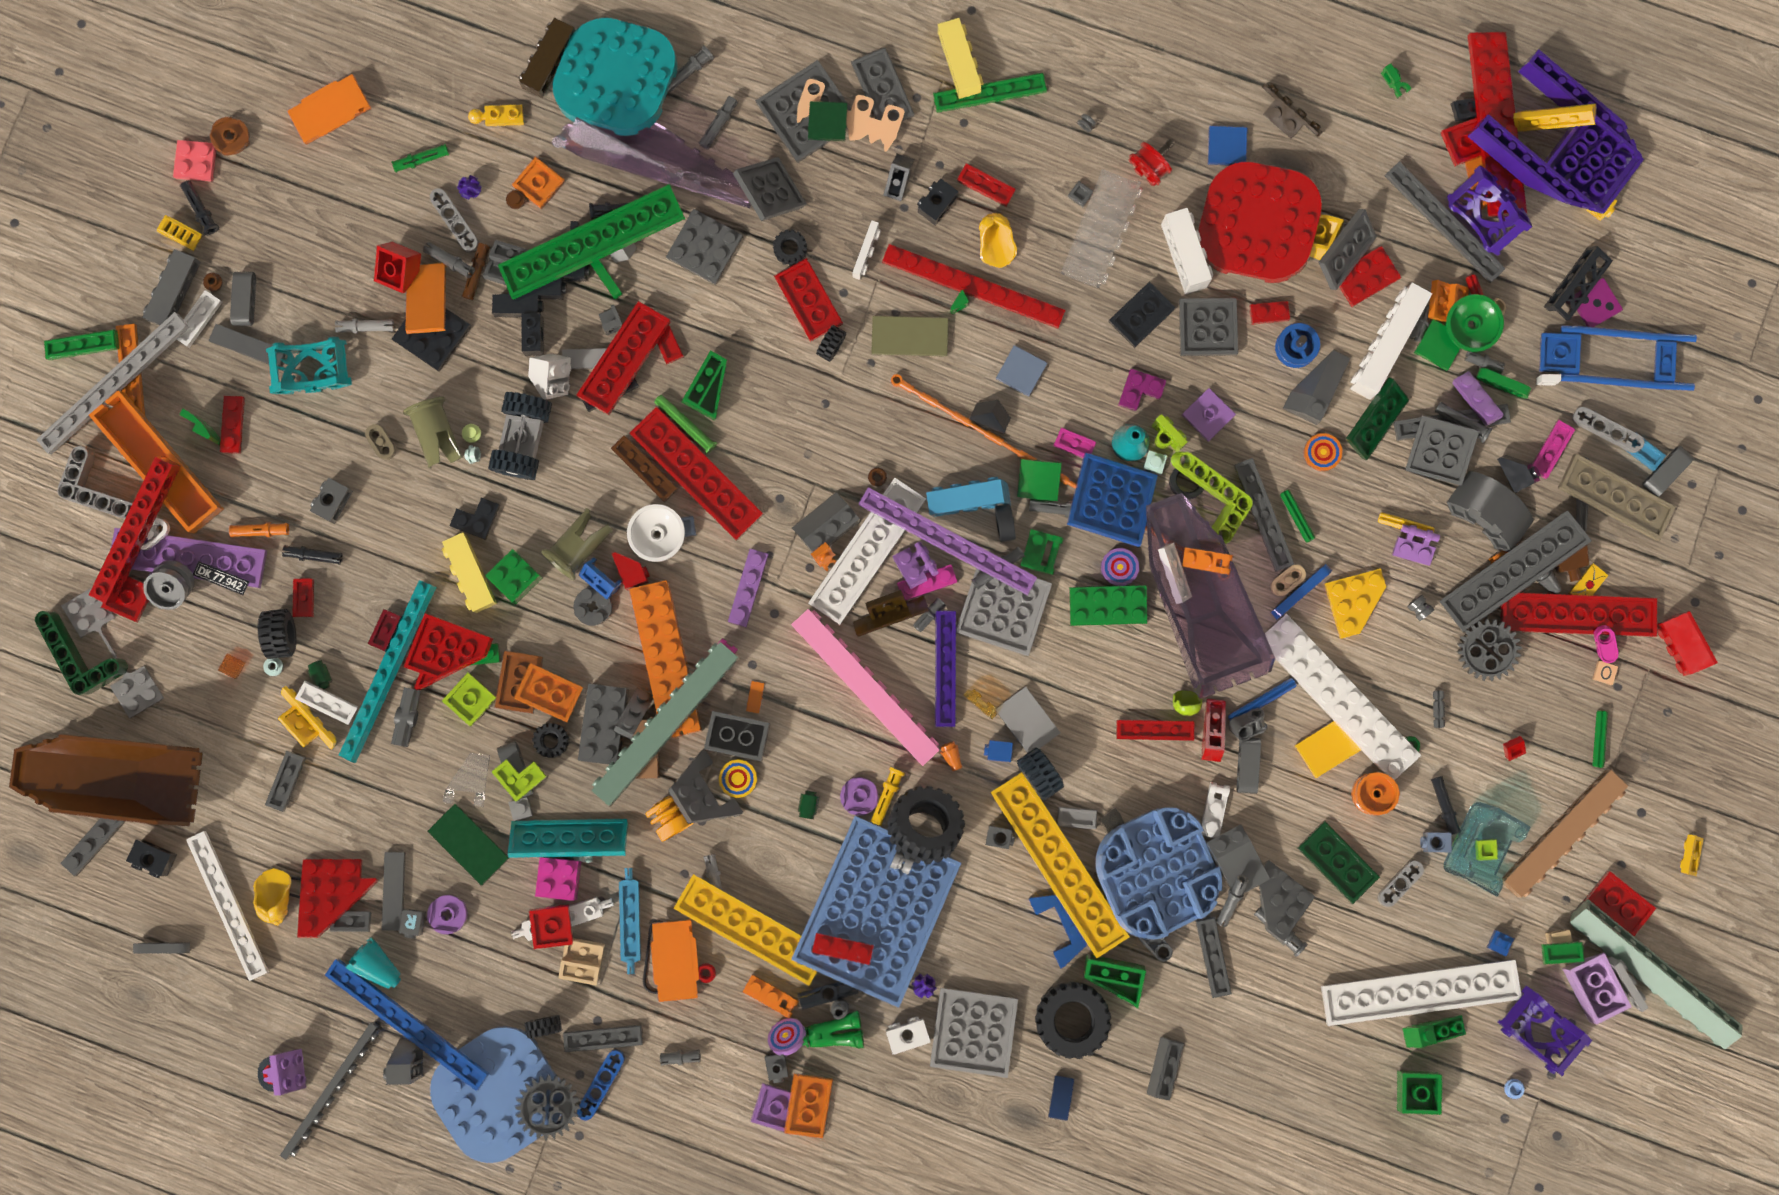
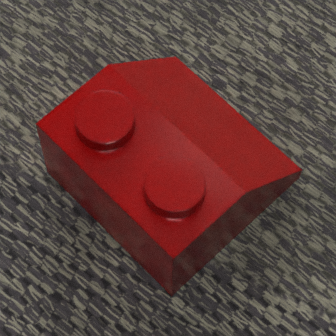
M393 241L377 245L374 281L398 292L405 293L420 271L421 253Z

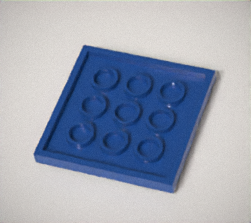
M1085 453L1067 525L1140 547L1148 519L1146 508L1151 506L1158 475Z

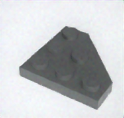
M1268 860L1264 864V868L1270 880L1259 885L1262 911H1264L1266 931L1282 943L1286 940L1315 896Z

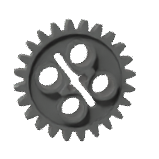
M1485 618L1484 624L1478 621L1476 627L1471 625L1472 630H1465L1467 635L1459 636L1463 643H1457L1459 647H1462L1461 650L1457 651L1458 654L1462 655L1458 660L1460 662L1465 661L1462 668L1469 667L1467 673L1470 675L1475 672L1474 678L1477 679L1481 675L1483 681L1486 680L1487 676H1489L1490 681H1493L1494 676L1500 680L1502 673L1508 676V669L1514 671L1512 664H1519L1515 657H1521L1517 650L1522 649V647L1516 645L1520 639L1513 638L1517 633L1515 631L1509 633L1511 626L1508 625L1503 628V621L1497 625V620L1493 619L1490 624L1489 620ZM1488 631L1492 632V639L1484 641L1483 635ZM1478 638L1488 647H1492L1491 649L1503 660L1499 661L1478 644L1475 639ZM1501 644H1507L1508 650L1505 653H1499L1498 651ZM1474 646L1480 648V652L1476 656H1472L1470 653L1471 648ZM1488 659L1495 660L1492 668H1487L1485 665Z
M547 1074L546 1080H543V1077L539 1075L538 1082L532 1078V1085L530 1086L525 1083L527 1090H520L523 1096L516 1097L520 1104L515 1105V1109L520 1111L515 1116L518 1118L522 1117L518 1124H525L522 1128L523 1131L530 1129L529 1136L536 1133L538 1140L541 1135H544L545 1140L548 1139V1135L555 1139L556 1133L563 1136V1129L570 1131L568 1124L575 1125L572 1117L579 1116L574 1110L580 1109V1106L574 1103L578 1102L579 1098L573 1097L577 1093L576 1090L569 1091L572 1087L571 1083L565 1086V1078L559 1082L558 1075L553 1080H551L550 1074ZM550 1090L549 1104L551 1107L548 1109V1124L545 1125L546 1112L543 1107L546 1106V1091ZM536 1093L543 1094L542 1100L538 1102L533 1101L532 1098ZM562 1093L563 1098L560 1101H553L554 1094ZM541 1113L542 1118L539 1121L535 1122L531 1119L533 1114ZM561 1113L562 1117L559 1121H552L553 1114Z

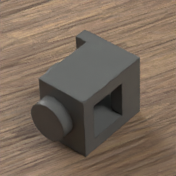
M775 1053L765 1055L768 1079L773 1080L774 1083L784 1082L785 1077L789 1076L785 1055H777ZM775 1065L780 1067L779 1072L773 1071Z

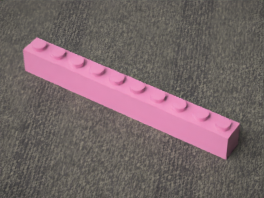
M807 609L791 624L792 627L911 755L924 766L940 751L937 748L940 744L933 737L929 739L924 734L926 729L919 722L915 724L911 720L913 715L906 708L902 710L898 706L900 701L893 694L889 696L885 692L886 686L880 680L876 682L872 678L873 672L867 666L863 668L859 664L861 660L854 652L850 654L845 649L848 647L841 638L837 640L832 635L835 632L828 624L824 626L819 621L822 619L815 610L811 612Z

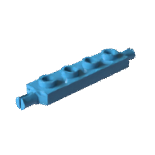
M624 868L625 880L619 882L621 961L627 962V974H635V962L641 960L639 881L633 879V868H629V873L628 868Z

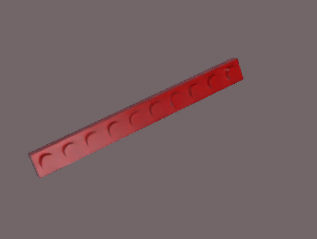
M891 244L888 245L882 263L958 292L963 290L966 295L1057 329L1065 313V310Z

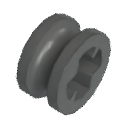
M1082 114V119L1078 120L1077 124L1083 130L1091 132V127H1095L1096 122L1090 116Z

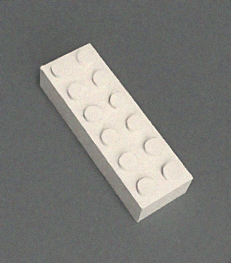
M1411 283L1408 287L1404 286L1402 291L1398 293L1395 299L1397 303L1390 308L1386 315L1389 319H1386L1384 324L1382 323L1377 332L1379 336L1372 341L1368 348L1370 352L1363 357L1359 365L1362 368L1353 375L1350 381L1353 383L1350 388L1351 390L1369 400L1379 393L1432 295L1431 292Z

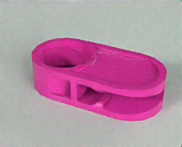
M1602 625L1597 627L1594 631L1597 654L1603 662L1612 663L1618 658L1619 654L1615 634L1609 626ZM1604 631H1608L1609 637L1605 640H1601L1599 638L1600 634Z

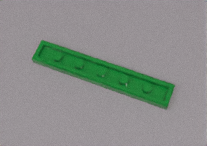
M1044 73L985 83L981 85V93L960 99L956 89L933 93L936 113L1047 93Z

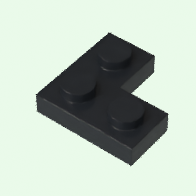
M481 498L474 515L456 508L449 526L486 540L500 505Z

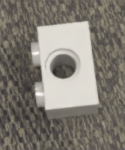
M916 1016L908 1019L906 1024L900 1025V1022L889 1025L886 1034L893 1055L931 1043L923 1018L919 1019ZM909 1029L913 1032V1037L908 1040L904 1039L902 1032Z

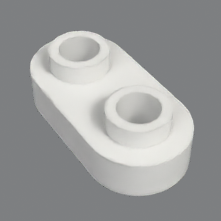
M155 519L147 535L148 542L143 544L142 550L152 548L168 535L170 525L166 520ZM160 525L163 526V530L161 532L158 530V527Z

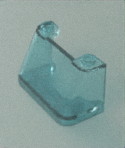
M1476 802L1470 807L1460 828L1461 832L1457 834L1452 844L1451 852L1448 853L1444 861L1443 868L1449 874L1498 897L1503 888V880L1496 876L1512 841H1523L1531 827L1500 808ZM1496 839L1498 859L1476 860L1475 841Z

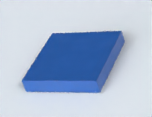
M1209 126V165H1232L1246 162L1247 127Z

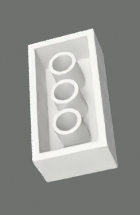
M1188 208L1166 214L1161 224L1185 295L1207 288L1213 277L1212 268L1207 266L1205 260L1207 259L1206 251L1204 248H1201L1199 243L1201 241L1199 231H1195L1193 225L1195 223L1192 212L1189 213Z

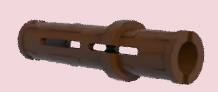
M478 243L476 254L471 260L475 272L473 275L469 273L472 277L467 278L462 297L465 299L474 300L481 273L487 264L485 261L490 246Z

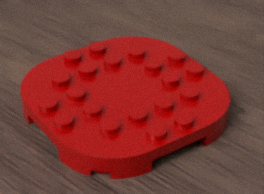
M1239 162L1224 168L1216 175L1209 187L1198 230L1201 237L1199 243L1201 248H1204L1206 251L1207 259L1205 260L1207 263L1221 273H1233L1262 279L1266 283L1284 282L1297 273L1299 274L1310 259L1321 216L1322 202L1316 185L1310 178L1300 172L1255 162Z

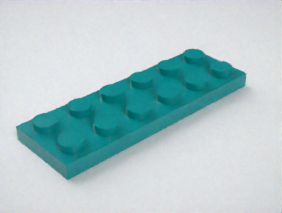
M628 819L511 821L508 857L626 856Z

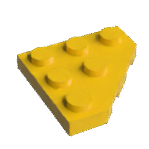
M1381 569L1324 584L1340 639L1361 633L1386 588Z

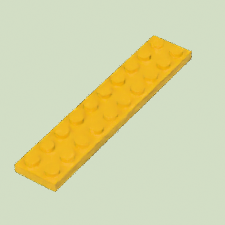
M1018 774L990 792L1095 957H1100L1128 939V933L1117 922L1108 902L1024 774Z

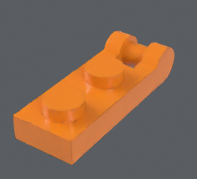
M1185 547L1182 566L1230 575L1231 569L1229 565L1233 555Z
M753 974L743 990V993L787 1018H791L794 1006H797L799 1000ZM783 999L788 1002L785 1008L780 1006Z

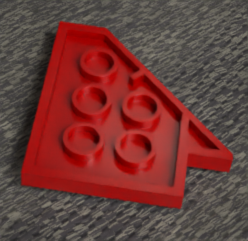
M425 613L404 664L405 668L420 673L414 689L421 690L487 657L493 638Z
M303 859L297 930L298 938H319L378 882L377 878H361L363 860Z

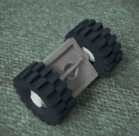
M505 393L501 412L507 415L499 450H492L488 470L519 479H536L539 465L536 455L543 424L549 421L552 402L524 393Z

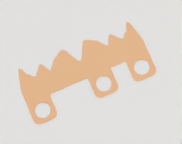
M814 79L806 81L798 104L797 123L809 116L810 101L822 102L820 100L825 89L823 82ZM815 83L819 85L820 92L817 95H811L808 92L810 84ZM857 95L851 111L847 110L846 125L849 140H859L869 135L870 143L881 139L886 152L897 136L904 116V110L888 105L880 121L869 117L874 104L873 99ZM864 99L868 101L869 108L866 111H860L857 108L859 100ZM892 109L899 112V118L896 121H891L887 117L888 112Z

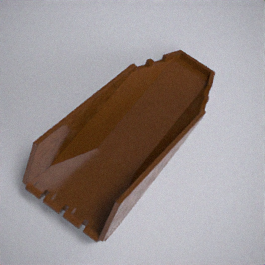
M60 734L59 737L45 739L41 743L29 744L14 749L9 788L22 796L30 797L35 800L34 803L47 807L49 812L153 825L190 826V822L194 823L196 809L191 807L197 804L198 789H194V785L199 786L201 770H197V766L202 765L203 752H200V748Z

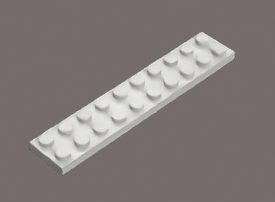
M1285 614L1258 639L1265 649L1384 774L1389 775L1395 780L1421 756L1288 614Z
M1516 960L1321 986L1327 1026L1519 1000L1522 997Z

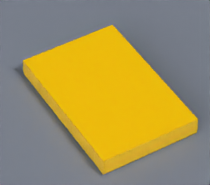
M1335 721L1294 745L1315 778H1318L1361 751Z

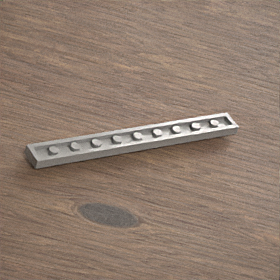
M174 312L36 439L47 454L52 455L91 419L89 414L101 404L106 405L105 401L127 386L189 328L178 313Z

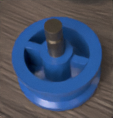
M1295 323L1286 327L1275 343V352L1278 359L1290 368L1307 366L1320 350V339L1317 332L1309 325L1303 323Z

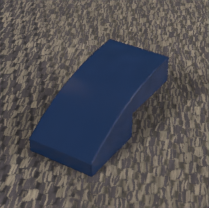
M1055 1075L1048 1118L1068 1121L1074 1079Z

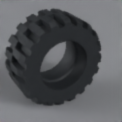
M917 786L914 791L913 789L907 790L904 795L897 799L888 818L889 826L887 831L888 835H891V844H896L895 850L898 853H904V858L908 860L912 858L915 863L919 864L921 861H924V864H931L933 860L935 863H938L943 858H948L952 851L956 849L964 833L963 810L958 809L960 807L959 803L953 801V796L949 793L947 795L944 794L940 788L934 790L933 786H926L925 789L922 786ZM916 813L929 814L938 820L943 833L936 837L923 836L914 830L909 817Z
M1069 981V983L1063 982L1054 988H1050L1046 995L1042 996L1040 1004L1037 1005L1035 1022L1037 1032L1049 1050L1066 1059H1083L1084 1056H1091L1094 1054V1051L1100 1050L1103 1047V1042L1107 1041L1109 1037L1108 1033L1112 1025L1110 1019L1112 1018L1108 1004L1095 989L1084 983ZM1067 1002L1082 1003L1090 1011L1092 1019L1090 1029L1080 1038L1071 1039L1064 1037L1055 1026L1056 1012Z

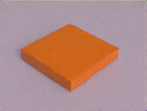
M535 156L513 182L512 186L522 192L526 198L542 210L563 185L565 179Z

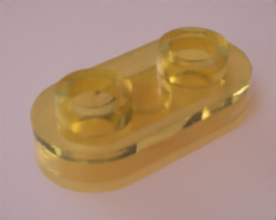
M968 689L963 694L991 720L995 718L997 708L989 701L987 703L980 699L982 695L975 689L972 691Z

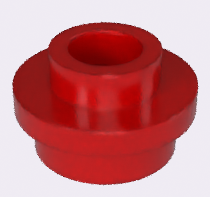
M704 963L698 967L699 980L701 982L709 983L714 980L716 969L713 965ZM705 969L710 971V975L707 977L703 975V970Z

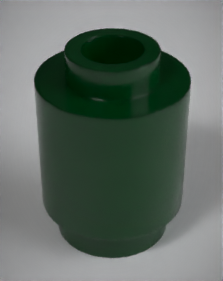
M322 660L309 664L307 672L312 684L323 690L329 688L332 678L326 664Z
M805 790V794L801 793L798 806L799 817L814 819V816L817 815L820 799L819 796H816L817 792Z

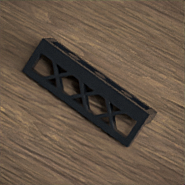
M1598 246L1587 247L1544 307L1548 311H1557L1566 321L1570 320L1613 260ZM1599 256L1605 261L1601 268L1596 267V260ZM1588 271H1592L1590 283L1585 281V275ZM1577 286H1581L1579 298H1575L1574 290ZM1566 301H1570L1568 313L1562 309Z

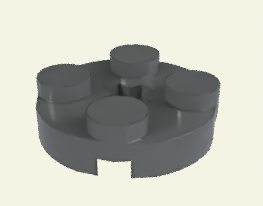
M586 588L576 596L573 608L574 614L580 622L588 626H597L609 619L613 606L610 598L605 599L594 588ZM596 602L598 609L590 612L588 605Z

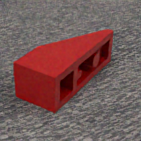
M1206 699L1201 760L1221 762L1225 751L1226 701Z

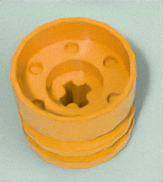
M667 796L660 800L645 813L647 818L656 814L657 817L650 822L651 825L661 822L662 826L656 830V833L662 842L694 824L687 823L672 796Z

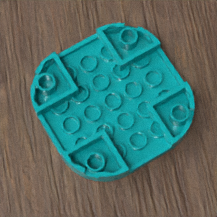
M613 18L594 19L581 25L570 37L553 80L554 98L561 112L569 120L577 124L584 122L613 130L616 135H635L646 127L649 129L663 112L662 105L671 81L677 75V58L670 41L654 29Z

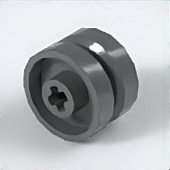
M173 560L163 561L146 578L143 591L146 598L154 606L165 610L176 609L182 605L195 587V579L186 565Z

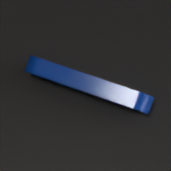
M1327 564L1323 565L1270 613L1276 620L1279 619L1327 577L1332 570Z
M613 1050L605 1058L579 1105L580 1109L577 1110L578 1117L581 1120L591 1119L598 1110L625 1061V1055L622 1051ZM616 1054H618V1059L621 1061L616 1062L614 1064L613 1068H615L616 1071H614L610 1067H606V1063L610 1066L613 1061L611 1055L615 1056ZM603 1071L610 1072V1081L605 1082L601 1079ZM598 1088L601 1090L602 1095L599 1099H594L591 1096L592 1089ZM589 1101L596 1103V1106L592 1104L589 1109L591 1115L587 1114L584 1116L582 1108H586Z

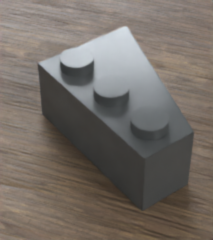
M407 1038L399 1039L386 1064V1068L383 1070V1079L386 1080V1085H410L423 1077V1050Z

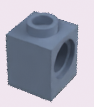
M1423 832V836L1420 839L1423 852H1451V833ZM1434 837H1437L1439 840V845L1436 848L1431 844Z

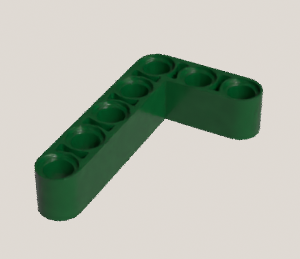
M40 611L36 614L35 624L74 694H92L127 672L128 664L124 659L120 658L106 659L88 670L58 613ZM47 616L49 617V622H48V624H47V622H46ZM56 633H58V639H57V640L55 639V634H56ZM65 649L67 650V655H66V657L64 656V650H65ZM115 663L117 664L116 671L113 668ZM74 666L76 667V672H75V673H73V667H74ZM99 672H100V674H101V679H100V681L98 680V673H99ZM83 682H84V684H85V689H84V690L82 689V683H83Z

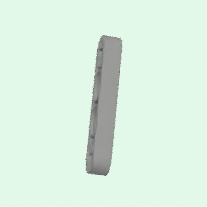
M442 189L433 190L430 193V200L457 241L466 252H476L479 241L448 195ZM439 194L440 196H442L441 198L445 205L442 206L440 202L436 200V195ZM447 209L454 210V215L451 218L444 216ZM463 224L465 229L461 233H456L455 226ZM466 235L471 242L474 241L472 243L473 247L471 248L470 246H467V242L463 238Z
M1580 407L1573 413L1572 418L1575 424L1631 453L1640 451L1644 446L1642 436L1586 407ZM1585 413V418L1580 420L1578 414ZM1594 417L1590 425H1588L1589 420ZM1596 421H1602L1605 425V428L1603 430H1597L1594 426V423ZM1612 431H1621L1622 438H1613ZM1626 435H1629L1628 440L1623 443L1622 441L1626 438ZM1634 439L1637 440V444L1639 445L1635 446V448L1632 447V442H1630Z

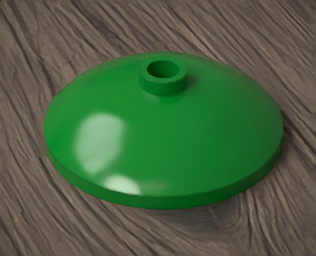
M1473 294L1462 297L1451 306L1446 317V330L1449 338L1457 347L1468 352H1480L1492 347L1499 340L1504 328V318L1500 307L1492 299L1484 295ZM1470 321L1474 323L1473 328H1470L1468 325Z

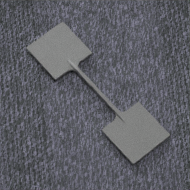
M92 588L61 605L80 638L92 631L99 632L113 657L118 658L102 632V626L115 617L111 611L101 607L103 602L89 596ZM145 666L132 673L126 672L121 680L110 686L129 718L134 717L164 699Z

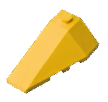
M1329 215L1320 216L1310 257L1319 260L1323 257L1341 233L1344 219Z

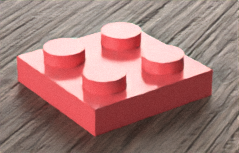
M177 140L173 177L175 179L213 182L216 149L213 144Z

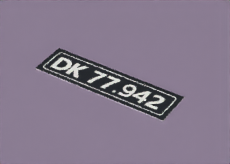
M198 561L193 572V576L244 595L249 581L200 561Z

